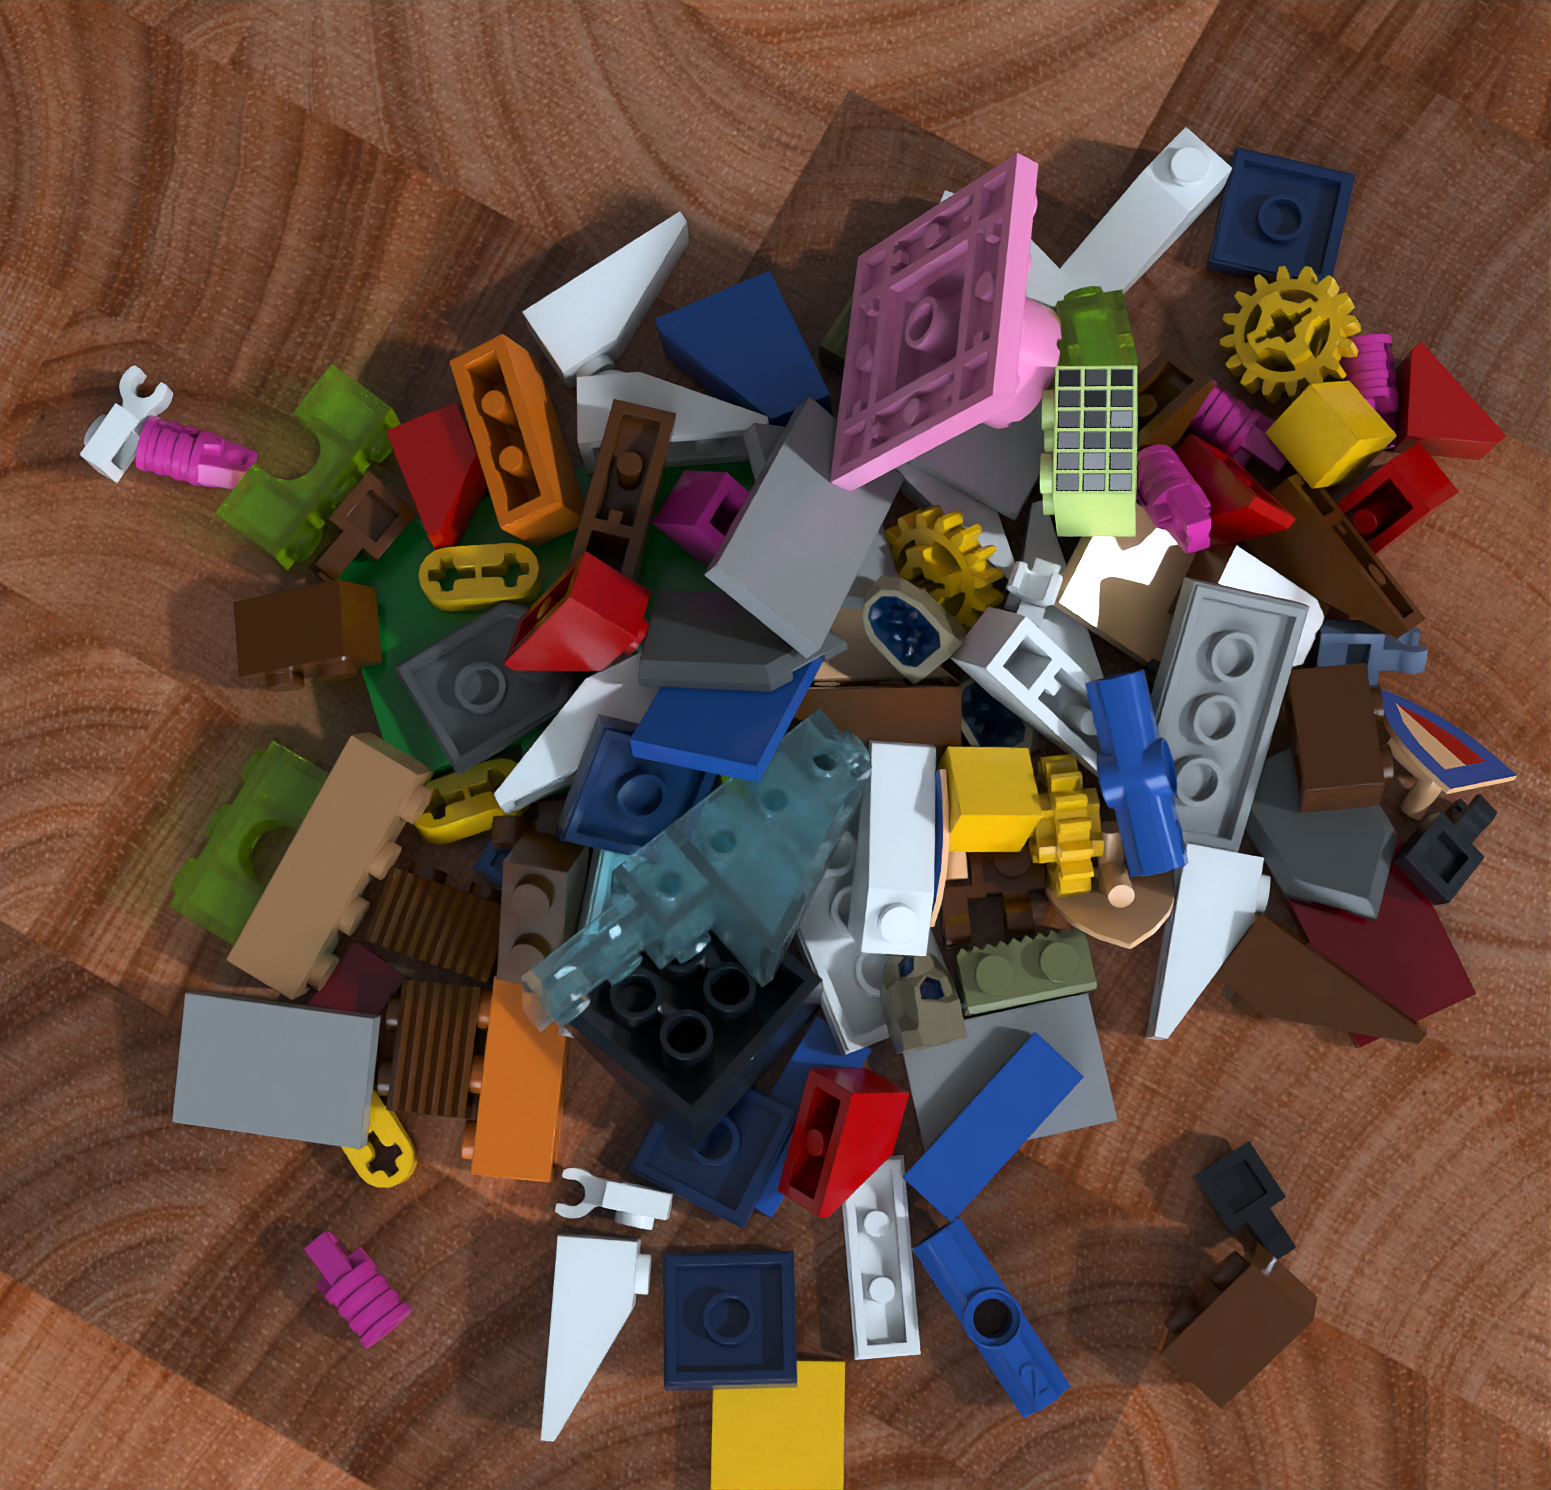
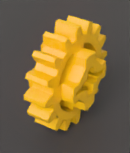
M1281 266L1278 268L1276 282L1268 284L1266 279L1259 274L1254 277L1257 289L1255 294L1249 296L1238 291L1234 295L1242 309L1239 314L1227 313L1223 315V322L1234 334L1221 338L1220 346L1227 354L1233 355L1225 364L1234 377L1243 375L1240 383L1251 395L1262 387V394L1269 403L1275 404L1280 398L1282 391H1286L1294 402L1309 384L1323 383V379L1329 374L1341 380L1345 378L1346 373L1339 364L1341 357H1357L1359 350L1353 341L1347 337L1361 332V325L1355 316L1348 315L1355 306L1347 292L1338 294L1340 288L1333 277L1328 275L1317 284L1315 272L1311 267L1305 266L1300 272L1298 279H1293L1286 266ZM1304 299L1305 301L1296 303L1287 300ZM1294 328L1296 337L1286 343L1284 333ZM1326 339H1328L1327 342H1326V345L1324 346L1323 350H1322L1321 353H1320V350H1321L1323 341H1325ZM1280 366L1294 369L1288 372L1273 371Z
M934 505L923 511L918 509L897 519L898 525L885 531L898 577L905 579L919 589L924 588L947 613L956 618L968 634L988 607H994L1002 603L1004 596L993 588V582L1003 578L1004 572L996 567H990L988 560L997 551L995 546L986 545L982 547L978 542L982 527L978 523L966 529L962 527L963 515L962 511L958 509L944 515L941 505ZM910 604L901 605L902 613L898 623L902 627L912 623L919 610Z
M1072 754L1040 757V762H1037L1038 776H1035V782L1043 816L1029 837L1033 863L1038 862V864L1046 863L1047 878H1050L1052 893L1055 892L1057 898L1088 894V891L1092 889L1090 877L1094 876L1091 857H1099L1104 854V838L1101 830L1098 794L1095 788L1082 789V773L1078 771L1077 760L1072 758Z

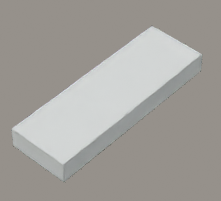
M903 1155L890 1156L842 1204L855 1360L921 1354L906 1180L902 1178L905 1174Z

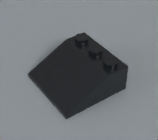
M671 864L543 999L542 1004L648 1113L695 1150L821 1008L823 979L787 951L774 975L785 949L781 950L782 947L679 866Z

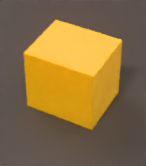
M1349 380L1309 384L1265 432L1268 438L1312 489L1351 483L1397 436Z
M947 747L936 767V771L946 769L949 852H1020L1043 816L1029 749L1009 747Z

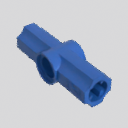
M1144 669L1116 674L1085 683L1101 749L1097 753L1099 783L1106 804L1109 808L1115 809L1130 877L1149 876L1186 866L1189 863L1187 849H1185L1182 826L1173 797L1177 795L1175 765L1168 742L1165 738H1160Z
M959 1216L952 1223L944 1224L912 1247L921 1264L960 1321L964 1331L971 1338L1022 1418L1041 1411L1071 1387L1023 1314L1019 1303L1010 1294ZM987 1299L1003 1301L1008 1310L1006 1325L994 1334H984L977 1331L973 1323V1314L976 1307Z

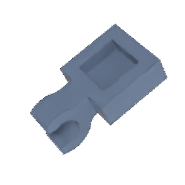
M1324 620L1313 642L1310 668L1366 663L1369 684L1376 685L1379 671H1397L1409 674L1423 672L1428 649L1426 646L1418 645L1421 631L1417 627H1414L1397 639L1361 620Z

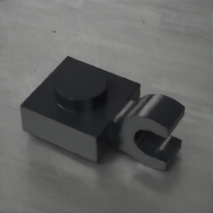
M1481 794L1475 795L1468 805L1462 799H1458L1448 808L1445 814L1438 812L1427 815L1393 857L1392 861L1434 906L1450 903L1485 858L1472 843L1493 821L1497 811Z
M1250 1141L1241 1144L1192 1176V1179L1228 1233H1232L1246 1224L1255 1244L1259 1242L1277 1260L1296 1248L1290 1236L1270 1209V1207L1286 1198V1196Z

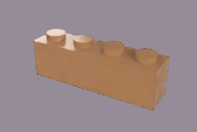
M371 732L351 735L226 960L291 1000L312 991L313 988L320 991L339 963V957L335 956L333 952L343 934L352 935L362 923L369 910L370 902L365 900L364 897L375 877L379 880L384 879L397 861L401 852V846L397 845L395 841L406 822L414 824L429 804L433 791L426 786L435 770Z

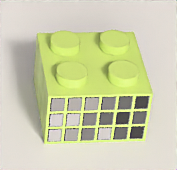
M1137 365L1055 366V390H1042V430H1044L1045 453H1041L1040 493L1043 494V515H1055L1057 537H1136Z

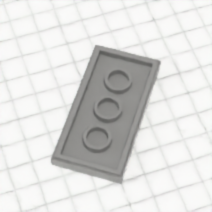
M810 396L794 410L704 574L805 658L810 657L821 648L905 478L897 470L893 469L853 491H848L831 484L830 476L837 419Z
M1184 577L1151 694L1160 738H1165L1168 742L1175 765L1177 795L1173 797L1182 826L1184 844L1188 843L1238 853L1310 606L1293 600Z

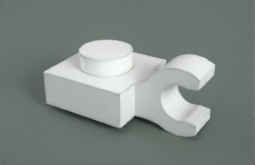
M135 365L130 367L120 380L119 389L123 399L122 407L115 403L108 415L103 414L91 424L84 438L85 447L80 453V456L95 470L115 483H118L136 457L139 437L147 419L151 415L157 416L166 410L173 397V392L162 382L156 387L151 396L146 398L138 397V389L147 376Z
M1036 558L1031 570L1027 568L1028 563L1017 561L1006 587L1009 594L1004 609L1026 616L1039 628L1047 606L1055 604L1063 581V577L1058 574L1061 566Z
M579 1167L563 1170V1178L577 1180L585 1189V1197L578 1205L556 1203L555 1212L563 1217L579 1218L591 1212L595 1207L601 1206L616 1210L614 1222L649 1230L653 1228L654 1218L666 1221L670 1217L674 1193L670 1191L601 1178Z

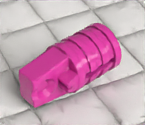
M1367 334L1350 337L1348 339L1353 341L1359 352L1357 357H1341L1339 364L1346 373V376L1343 380L1339 379V381L1349 380L1396 434L1395 412L1399 411V392L1395 383L1397 377L1393 367L1395 361L1391 350L1393 346L1392 336L1389 334ZM1396 437L1384 449L1396 447Z
M1213 380L1214 388L1187 428L1193 431L1194 435L1200 439H1205L1209 444L1231 455L1243 468L1250 457H1252L1273 472L1280 473L1288 460L1265 434L1275 421L1256 408L1252 410L1246 406L1247 403L1231 396L1232 393L1218 387V383Z
M151 415L145 422L139 437L136 450V467L141 471H152L156 475L170 476L174 480L188 481L189 484L196 486L223 487L245 491L256 473L258 453L227 441L212 431H201L193 426H183L178 422L165 421L161 417Z
M1157 444L1137 453L1136 499L1148 514L1152 523L1158 529L1166 530L1186 554L1209 548L1211 518L1208 513L1211 512V504L1201 487L1171 447Z
M324 1231L304 1248L305 1252L324 1275L315 1284L330 1305H335L337 1312L342 1318L347 1320L351 1330L359 1335L361 1338L360 1342L365 1349L386 1336L411 1313L412 1308L407 1302H402L399 1298L400 1295L394 1288L392 1289L389 1286L388 1280L384 1275L377 1271V1265L362 1247L359 1246L350 1254L332 1232Z

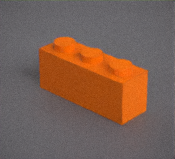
M501 334L450 360L449 363L500 528L534 547L541 546L578 528L585 504L538 357L504 334Z
M494 976L493 990L482 991L478 1011V1028L488 1029L485 1055L475 1054L470 1076V1093L480 1094L477 1120L466 1121L462 1142V1159L472 1160L470 1174L548 1183L555 1181L571 1037L558 1035L560 1023L542 1004L543 999L552 991L551 989L497 980V976Z

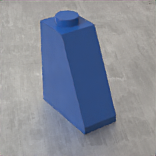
M770 270L654 319L666 358L717 399L768 416L769 425L786 427L796 407L809 396L833 416L830 393Z

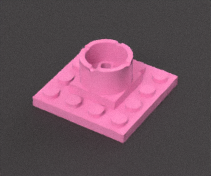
M1019 153L1014 154L858 256L830 476L831 484L848 491H853L980 423L996 429L1010 427L1011 422L1021 421L1041 401L1042 390L1049 388L1055 375V366L1058 365L1061 352L1057 347V341L1062 339L1061 323L1054 310L1025 296L1027 276L1032 263L1030 254L1032 223L1038 202L1035 194L1038 163Z

